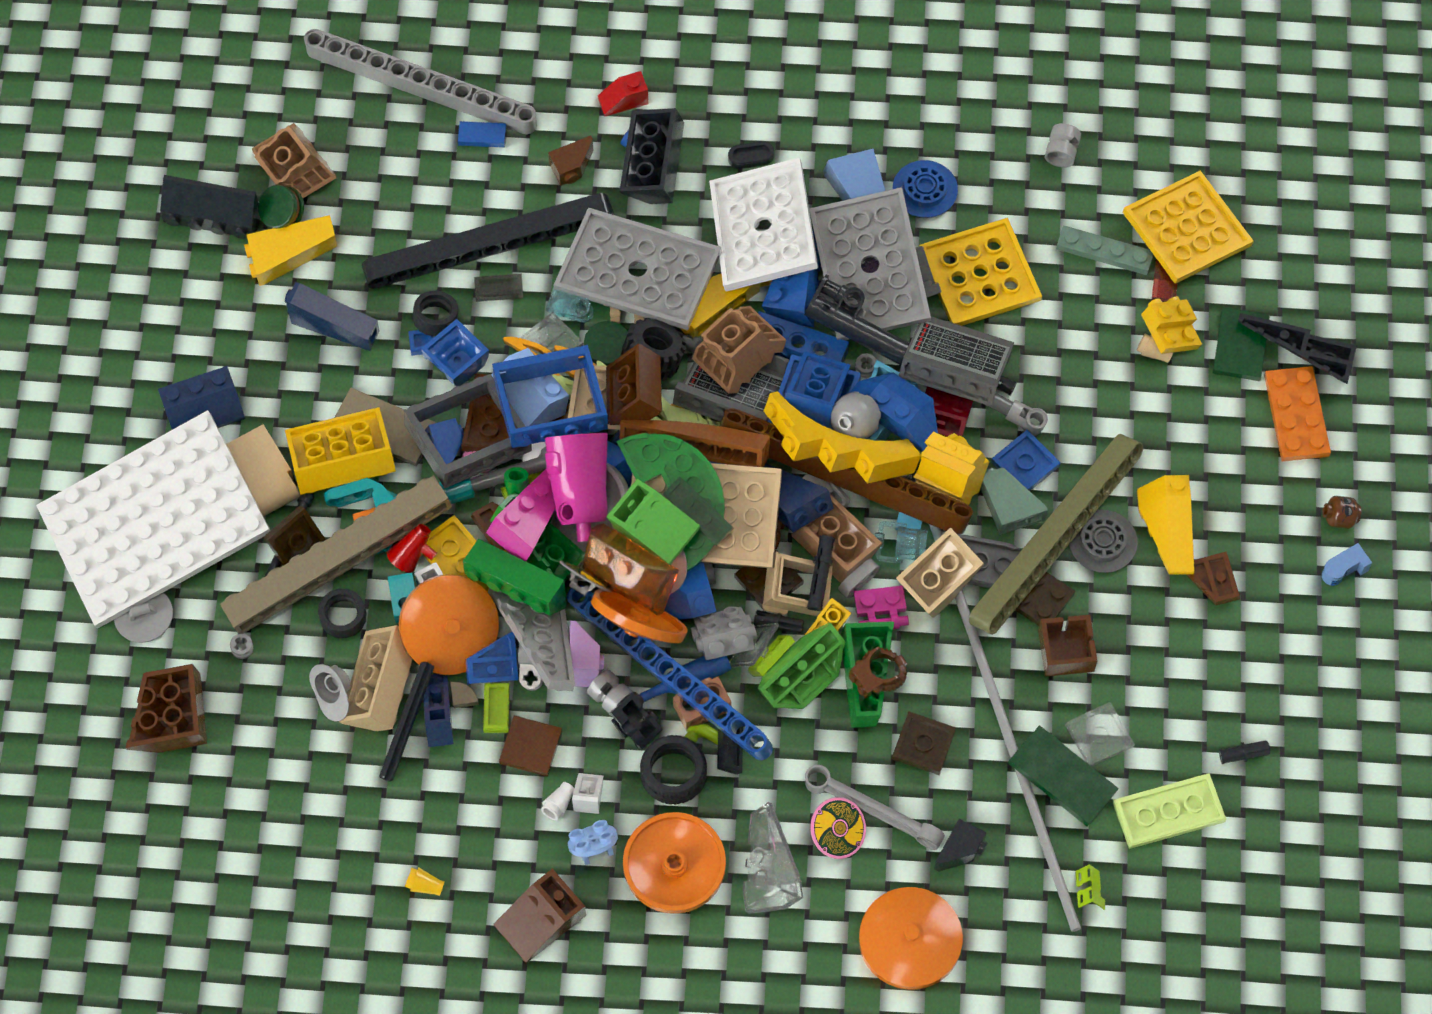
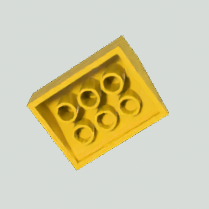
M380 407L285 430L300 495L314 493L330 487H338L364 478L384 476L388 473L396 472Z

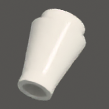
M563 782L558 789L542 802L543 807L541 811L543 814L555 821L563 817L573 795L574 787L569 783Z

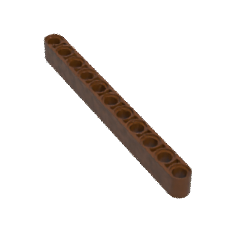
M735 408L726 409L720 426L769 435V458L942 530L947 531L949 528H952L956 534H963L968 526L973 510L966 503L901 476L867 484L854 467L830 472L818 456L793 461L781 446L784 437L774 424Z

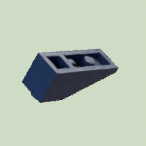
M432 674L424 695L428 747L454 744L448 676L443 674Z

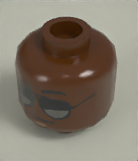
M1333 496L1328 503L1324 504L1323 517L1326 518L1329 526L1350 529L1360 521L1361 506L1354 498Z

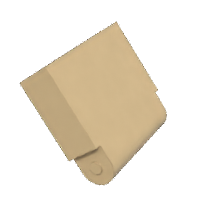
M264 424L227 443L263 517L300 497L297 487L292 481L294 478L291 468Z

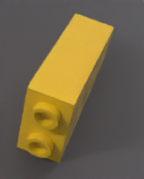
M330 215L294 223L284 228H272L246 234L248 244H244L247 258L252 257L253 264H249L252 278L257 277L259 286L265 285L337 247Z
M722 273L712 276L689 330L680 328L685 335L689 334L692 338L701 336L728 309H737L760 292V283L725 291Z

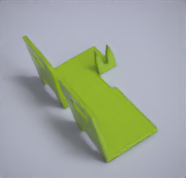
M1090 864L1076 870L1077 887L1090 880L1092 882V886L1077 892L1078 908L1093 902L1105 910V899L1101 897L1100 872Z

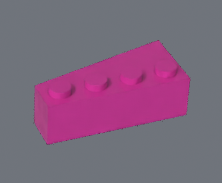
M546 469L495 517L486 532L506 551L524 561H527L555 510L550 475Z

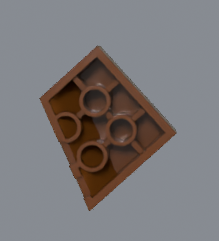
M193 664L143 673L137 698L138 705L135 718L132 719V730L130 738L126 743V750L161 753L207 744L201 674Z

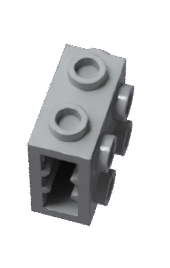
M727 607L720 612L693 618L695 627L691 628L692 638L696 642L698 653L703 652L706 660L755 649L753 640L757 639L755 626L751 623L750 615H745L742 607Z

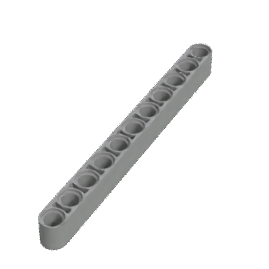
M311 29L304 35L307 54L313 59L491 123H506V128L522 134H531L536 130V112L528 104L319 29Z

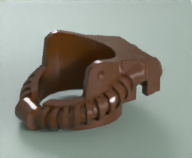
M877 647L865 653L862 660H857L856 666L851 668L849 672V678L857 685L860 695L867 698L871 696L872 692H890L900 688L907 678V668L905 666L908 663L902 655L897 656V653H893L892 650L889 651L886 648ZM878 658L894 661L899 668V675L890 679L876 677L871 672L870 663Z

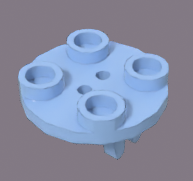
M599 820L592 826L584 829L572 830L569 833L568 848L573 855L581 857L584 864L588 865L590 864L588 858L590 856L598 855L605 851L608 852L609 856L614 855L612 846L618 840V834L616 829L608 825L606 820Z

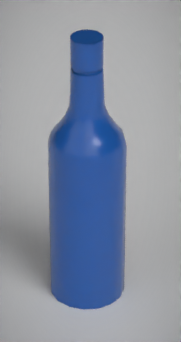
M702 656L682 665L700 681L706 678L713 679L731 670L727 656L706 660ZM661 682L639 695L646 702L664 693H676ZM691 682L685 683L682 689L689 688Z

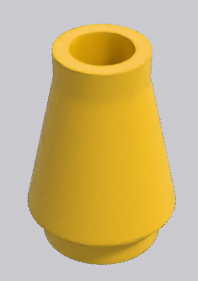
M411 867L405 887L411 889L410 892L440 896L445 881L439 880L419 867L418 869Z

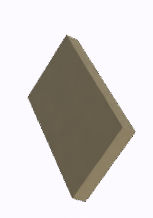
M350 388L334 418L380 407L392 456L417 466L423 454L404 425L405 409ZM429 419L420 422L424 430L428 425L436 423Z

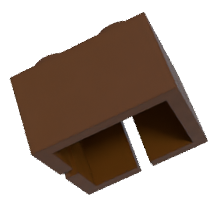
M1090 615L1069 616L1065 631H1061L1064 622L1063 617L1040 620L1038 634L1045 676L1095 672L1097 655L1095 642L1092 640L1093 629Z

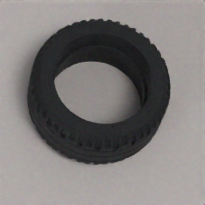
M679 735L660 737L658 740L653 741L642 755L640 762L641 781L648 794L661 803L676 805L688 802L696 797L704 787L707 777L705 755L701 748L689 738ZM675 753L690 759L695 766V773L685 784L667 786L660 783L652 774L654 763L664 755Z

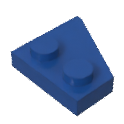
M513 632L504 635L465 659L467 684L518 680L516 644Z

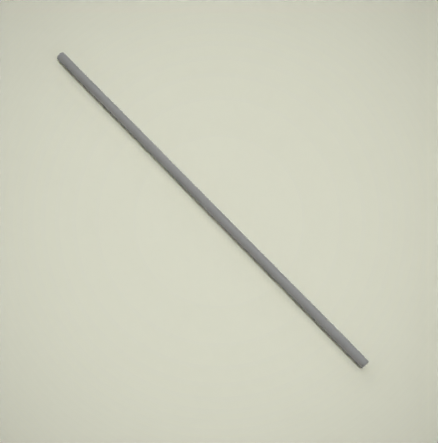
M929 524L933 538L936 541L943 535L940 528ZM961 590L955 597L1011 758L1018 750L976 627L969 623L971 613L963 590ZM1015 769L1071 932L1081 929L1030 781Z

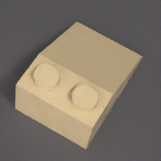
M949 528L896 579L925 611L934 618L952 602L984 563L952 528Z

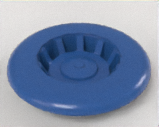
M929 160L915 161L904 166L896 174L892 187L893 189L902 187L907 212L922 218L935 217L945 213L954 204L958 194L957 181L952 172L942 164Z

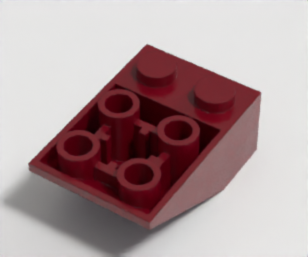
M927 386L925 394L933 398L938 434L948 437L955 433L957 436L963 437L973 400Z

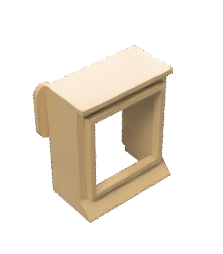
M776 551L774 553L773 568H767L763 610L776 614L780 612L782 615L787 614L789 610L818 616L821 611H812L806 608L808 600L780 594L783 567L813 574L815 566L813 561L780 554ZM833 565L829 568L822 608L827 605L830 599Z

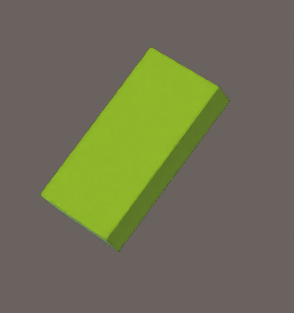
M778 635L747 671L753 677H763L795 642L790 635Z
M484 683L483 731L484 733H508L510 683Z

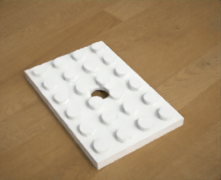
M800 157L709 181L717 243L721 247L719 258L725 291L818 268ZM762 220H769L772 223L771 227L765 231L756 230Z

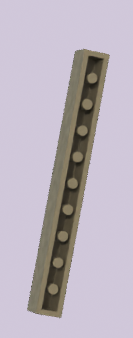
M434 475L430 478H424L412 489L400 492L392 501L377 506L374 512L357 518L352 525L345 529L337 530L332 534V537L324 542L314 544L304 554L294 556L290 559L289 563L281 568L272 569L266 577L249 583L246 589L239 593L229 595L220 605L237 633L244 634L403 538L419 524H426L451 509L452 505Z

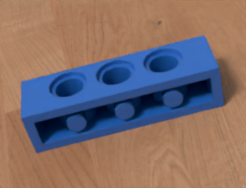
M760 311L758 312L763 319L786 339L783 352L774 353L775 355L790 360L791 354L802 357L804 351L812 354L821 351L825 353L822 357L844 363L848 354V341L837 340V337ZM801 344L802 347L796 348L792 345Z

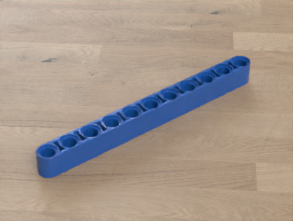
M573 588L569 590L567 599L578 614L757 760H764L772 754V743L759 728L651 640L640 636L638 638L630 636L620 627L612 632L613 627L616 626L602 614L599 617H594L598 611L591 604L594 595L591 591H588L584 596ZM581 597H585L584 601L577 603ZM638 639L636 644L629 646L632 640ZM655 653L653 659L647 660V657L650 654ZM673 668L670 674L664 675L667 669ZM691 682L689 688L682 690L685 683ZM709 697L705 704H700L703 698ZM727 712L723 719H718L720 713ZM745 727L744 732L736 734L738 728ZM764 741L761 748L754 749L756 743Z

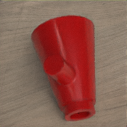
M419 524L387 551L389 561L396 568L407 573L415 571L422 553L432 561L438 553L426 544L431 530L424 524Z

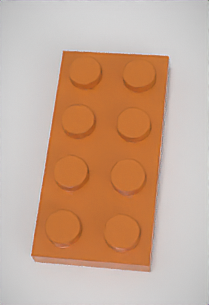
M1313 366L1265 371L1264 377L1281 461L1329 457L1331 450Z

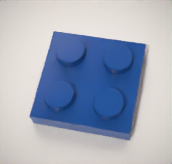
M1028 430L1024 431L991 459V463L997 469L1004 467L1029 491L1060 467L1061 463Z

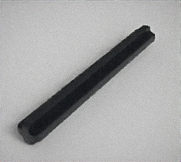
M428 662L420 663L379 777L385 781L390 782L394 779L432 676L434 665Z

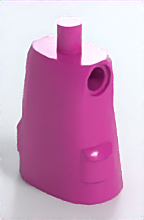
M608 433L574 434L545 438L546 470L550 475L558 520L561 525L576 524L577 542L592 541L591 523L605 522L607 519Z

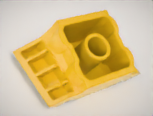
M933 432L924 442L927 447L920 454L921 462L916 474L913 476L916 479L915 483L969 505L972 496L980 491L989 460L986 459L980 450H975L971 447L964 437L957 436L955 433L944 437Z

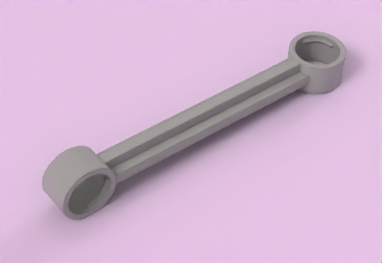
M813 765L805 773V785L810 792L815 794L827 792L835 797L848 799L855 803L860 810L915 837L921 845L929 849L937 850L945 837L944 833L937 827L928 823L921 824L831 778L828 769L822 765ZM817 772L822 773L826 776L827 781L821 786H814L808 781L809 776Z

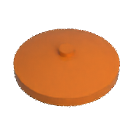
M452 574L435 576L419 584L408 595L399 617V634L408 655L418 665L421 662H428L434 665L433 672L443 675L466 672L465 659L495 642L499 631L497 608L489 593L475 581Z
M603 589L596 590L592 597V606L609 621L624 629L625 633L637 638L640 636L667 643H681L684 641L688 631L686 626L668 612L646 601L617 591L610 593Z
M679 812L659 814L643 822L631 834L623 855L624 876L631 892L639 901L651 909L670 914L689 912L707 903L720 888L726 869L725 850L721 839L714 829L698 817Z
M916 887L894 889L877 898L865 912L859 932L861 954L871 972L891 986L908 990L927 988L943 980L957 964L963 943L962 927L953 908L939 895Z

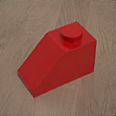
M641 71L618 77L597 95L604 117L649 104L648 88Z

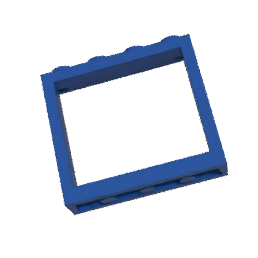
M588 345L492 364L493 378L512 448L545 442L547 437L584 434L608 429L607 411ZM584 369L596 413L515 428L504 384Z

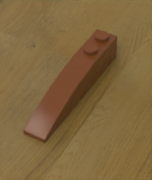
M621 420L620 440L642 433L666 434L682 439L692 445L708 461L727 465L764 467L769 458V435L722 426L680 421Z

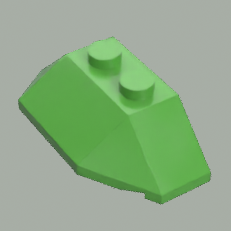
M827 623L806 634L793 644L766 672L757 689L773 708L804 709L839 676L845 640L832 623Z

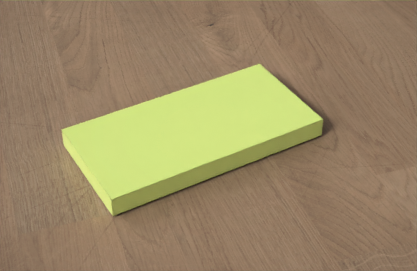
M1210 773L1113 800V805L1129 849L1226 822V817Z

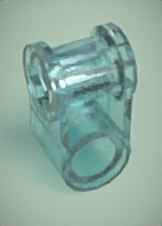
M554 288L545 309L555 316L565 317L581 323L591 320L594 314L593 307L587 298L562 290H554ZM583 306H585L586 310H581L580 313H578L577 309H582Z

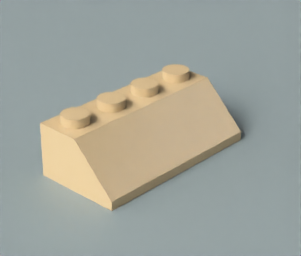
M395 625L365 631L350 682V689L347 693L349 711L347 716L339 721L340 723L373 731L393 729L412 663V658L408 655L402 644L399 626Z

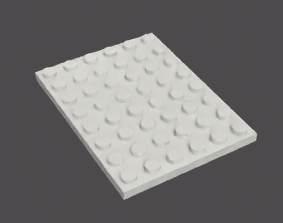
M208 410L36 505L97 629L129 612L130 608L147 602L264 537L271 531Z

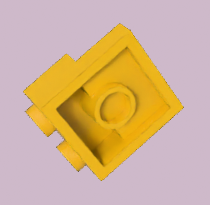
M1178 296L1170 298L1167 302H1162L1159 298L1154 299L1148 303V307L1141 314L1161 354L1197 350L1202 345L1192 325L1197 318L1187 299L1180 300Z

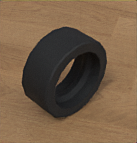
M436 290L427 291L419 295L413 307L412 319L415 327L426 335L437 336L453 321L458 320L459 308L457 301L451 295ZM428 307H440L445 309L450 315L443 320H431L425 317L422 311Z
M338 588L332 590L319 603L318 616L322 628L333 637L348 638L354 636L362 630L366 622L367 613L363 600L356 592L350 589ZM341 601L352 603L356 607L357 616L351 623L335 625L330 622L328 610L332 605Z

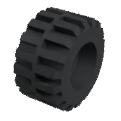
M644 318V321L640 319L635 324L633 323L626 335L621 356L639 343L660 355L661 381L672 378L678 371L686 349V341L683 339V334L678 332L675 326L657 319Z

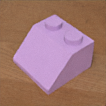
M570 621L568 635L575 686L589 687L592 681L604 669V655H600V645L576 621Z

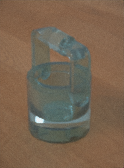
M880 522L875 537L882 542V545L876 551V559L893 563H903V559L916 560L926 551L928 530L907 528L905 523ZM884 527L898 528L895 557L881 556L885 537L883 533Z

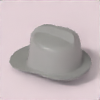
M318 664L311 669L309 674L312 689L315 692L323 714L334 722L341 721L347 716L349 711L347 696L350 689L349 676L337 665L330 667L325 664Z

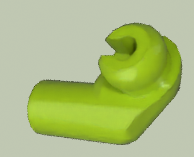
M700 724L687 728V733L684 737L689 738L695 743L698 741V738H706L718 745V731L709 725Z

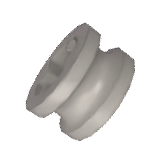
M867 353L860 355L856 359V372H860L863 378L871 377L876 358ZM865 362L867 364L869 362L871 364L870 369H867V367L863 369L862 363Z
M237 634L230 641V649L236 658L244 659L253 653V643L248 635ZM239 642H242V644L246 642V649L242 651L240 648L238 651L237 644Z

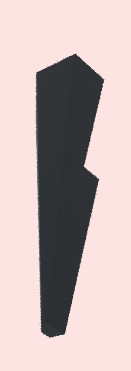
M1240 313L1238 322L1348 384L1357 345L1311 335L1310 329Z

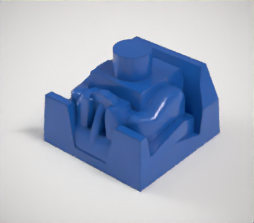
M457 319L421 348L424 358L426 360L429 359L441 372L445 373L447 379L454 386L464 384L485 366L489 357V349Z

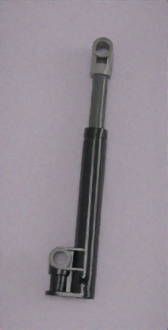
M826 274L804 315L883 357L902 365L903 357L910 343L859 317L858 314L865 300L863 291L857 287L841 286L829 280V275ZM854 298L858 304H850L847 299ZM995 393L992 406L986 405L1006 416L1005 419L1022 427L1024 431L1028 430L1033 436L1040 434L1048 421L1044 410L1031 408L1017 400L1013 402ZM1030 418L1037 419L1040 425H1033L1030 422Z

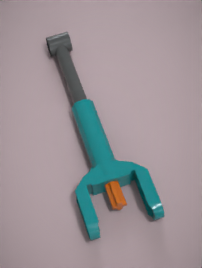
M546 446L542 448L540 457L468 478L447 488H444L441 482L439 484L451 504L474 498V491H480L504 483V473L510 468H524L528 475L544 471L546 469ZM369 478L341 485L324 493L326 505L343 507L373 497L376 508L383 503L392 501L397 496V494L387 490L382 484ZM375 508L353 514L354 521L361 516H367L374 512ZM393 544L389 545L388 547L384 548L376 554L390 550Z

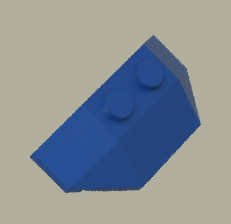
M894 372L860 380L849 392H859L860 394L872 397L878 404L881 412L879 424L901 439H909L914 447L921 452L927 447L924 442L933 432L938 433L933 398Z

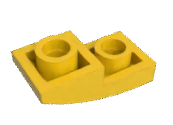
M831 598L806 634L827 623H832L839 632L852 612L834 598Z

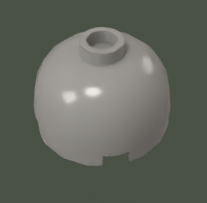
M851 392L842 396L834 404L831 413V424L834 431L862 439H868L877 432L879 419H881V412L874 399L869 395H863L859 392Z

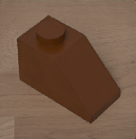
M591 135L548 152L549 165L560 186L575 183L578 179L582 178L594 151Z

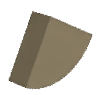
M450 682L454 708L479 705L475 692L469 686L460 682Z

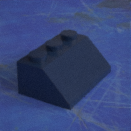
M228 366L158 389L172 430L207 410L211 413L218 428L245 419Z

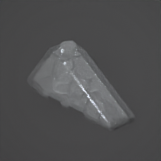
M767 802L752 812L750 816L748 843L751 845L750 858L746 859L745 867L749 868L748 880L743 882L745 910L749 914L785 910L803 899L800 874L772 803Z

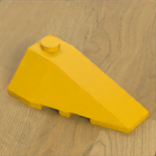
M1164 475L1137 489L1138 511L1141 518H1144L1150 537H1153L1158 547V553L1168 574H1194L1189 475Z

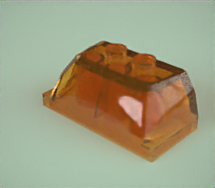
M604 523L591 528L582 568L618 594L656 615L663 614L679 569L668 565Z

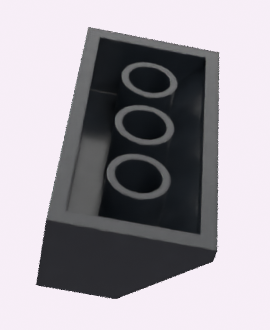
M676 108L632 111L620 184L621 194L648 204L673 203L684 129V121Z
M164 175L160 206L163 222L171 226H187L197 231L201 229L208 230L218 235H234L239 239H246V234L257 232L261 218L258 212L259 202L256 192Z

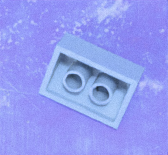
M529 348L509 355L504 361L534 356ZM552 375L504 384L508 401L525 427L550 422L566 413L569 394Z

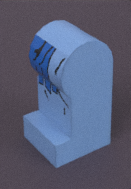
M1359 543L1326 562L1322 571V579L1328 585H1338L1342 582L1343 577L1356 570L1360 576L1368 572L1372 561Z

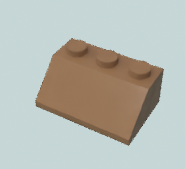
M830 494L834 509L793 532L792 537L813 557L817 555L820 535L834 537L835 542L831 557L833 560L832 575L842 583L861 564L872 558L882 545V542Z

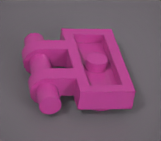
M903 585L854 591L857 618L867 616V620L858 621V623L894 622L893 630L899 629L900 626L909 625L908 615L898 617L897 614L906 612ZM889 614V618L876 619L875 615Z

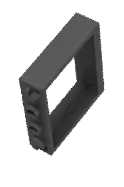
M491 374L478 377L465 385L456 386L451 391L435 395L427 401L411 405L408 409L404 410L405 427L444 488L532 451V444L525 447L512 448L510 439L507 438L446 464L420 424L424 420L488 393L502 413L494 378ZM509 403L515 428L525 427Z

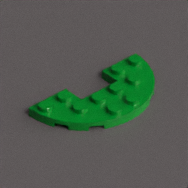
M642 433L617 441L636 480L639 479L647 483L662 475L669 488L680 476L724 518L725 499L720 479L711 463L698 449L682 439L666 434ZM700 530L697 531L683 549L687 560V572L697 566L715 545Z

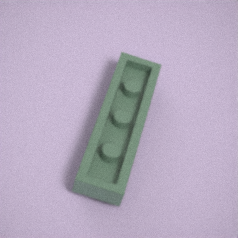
M1063 225L1056 247L1060 251L1144 275L1148 274L1153 258V253L1149 249Z

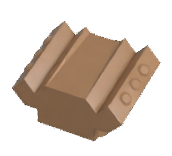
M295 123L280 129L276 134L252 148L255 154L254 157L275 185L292 187L301 194L302 198L337 178L336 174L328 167L327 162L318 154L312 143L304 136L303 131Z
M743 306L738 310L730 308L701 334L703 341L696 347L692 359L728 394L738 393L741 383L750 382L754 374L767 363H771L774 353L783 352L786 339L751 306Z

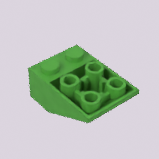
M639 479L632 484L606 516L616 531L668 565H671L701 528L698 523L659 492Z

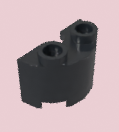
M631 692L609 715L614 717L611 721L616 729L625 738L629 736L635 743V747L642 750L663 729L658 724L659 718L651 710L648 712L644 710L643 698L638 693Z

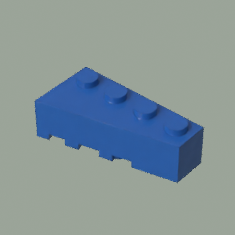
M812 229L818 268L772 280L762 304L766 314L808 327H814V320L804 314L819 287L818 272L821 270L814 229Z

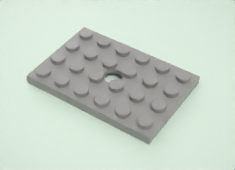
M902 187L809 208L823 276L827 274L829 275V280L841 286L857 287L863 291L865 300L858 314L859 317L886 331L932 321ZM868 257H874L880 263L877 271L873 273H866L861 268L864 259ZM854 298L847 299L850 304H858ZM835 331L837 340H849V338Z
M588 208L556 278L554 290L689 330L718 262L721 247ZM643 263L647 267L644 275L636 277L629 273L630 266Z

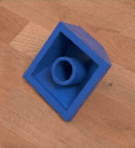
M700 562L687 572L684 583L677 591L668 595H660L664 611L677 619L695 618L716 612L703 562Z

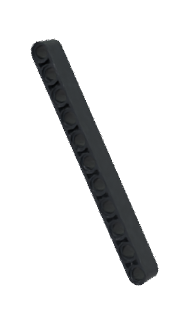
M597 193L366 259L361 266L368 287L380 288L577 232L588 208L612 215L615 214L606 193Z

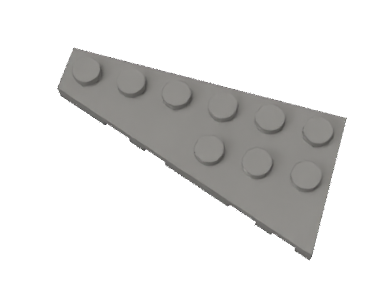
M489 588V595L546 687L557 691H573L575 679L565 609L551 616L544 612L539 613L533 610L530 605L516 602L509 595L501 591H493Z

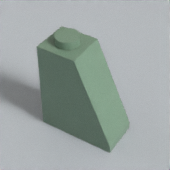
M1004 467L986 470L980 489L1000 535L1046 520L1047 507Z

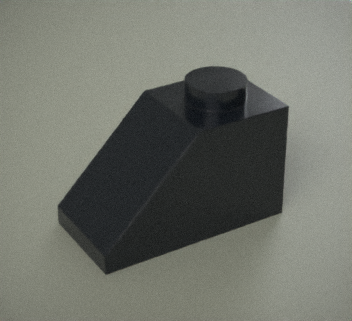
M958 819L935 862L934 870L939 872L971 863L976 855L982 856L988 844L985 842L986 832Z

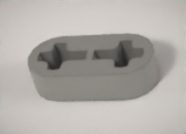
M869 558L840 584L838 590L847 599L852 597L854 591H859L878 573L880 566Z

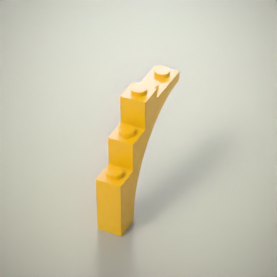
M778 391L769 394L764 412L784 438L781 446L793 461L818 456L830 472L854 467L867 484L915 472L921 455L909 439L874 441L839 433L803 415L789 404Z

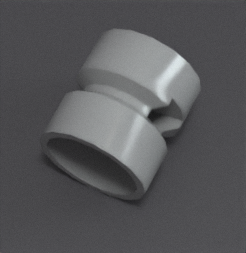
M1060 123L1054 125L1049 138L1050 142L1045 152L1046 161L1057 167L1072 166L1081 138L1080 130L1069 124Z
M609 669L600 673L587 689V694L597 703L602 702V708L608 713L629 693L633 692L624 683L619 684V678Z

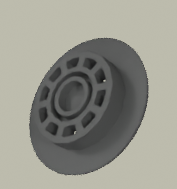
M1097 510L1070 542L1069 546L1073 556L1082 566L1095 572L1109 573L1122 569L1133 559L1137 550V535L1131 523L1122 515L1109 510Z

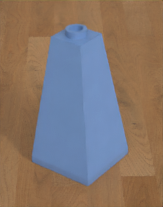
M874 149L830 159L823 170L825 178L842 201L885 191Z

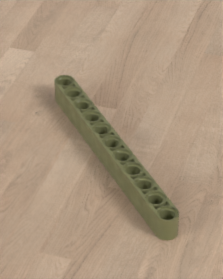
M1118 434L973 608L969 617L970 625L991 635L1001 628L1139 460L1143 452V444L1123 434Z

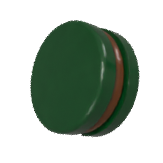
M282 185L270 186L262 193L259 199V216L262 222L270 228L279 229L298 223L304 214L303 198L292 187Z

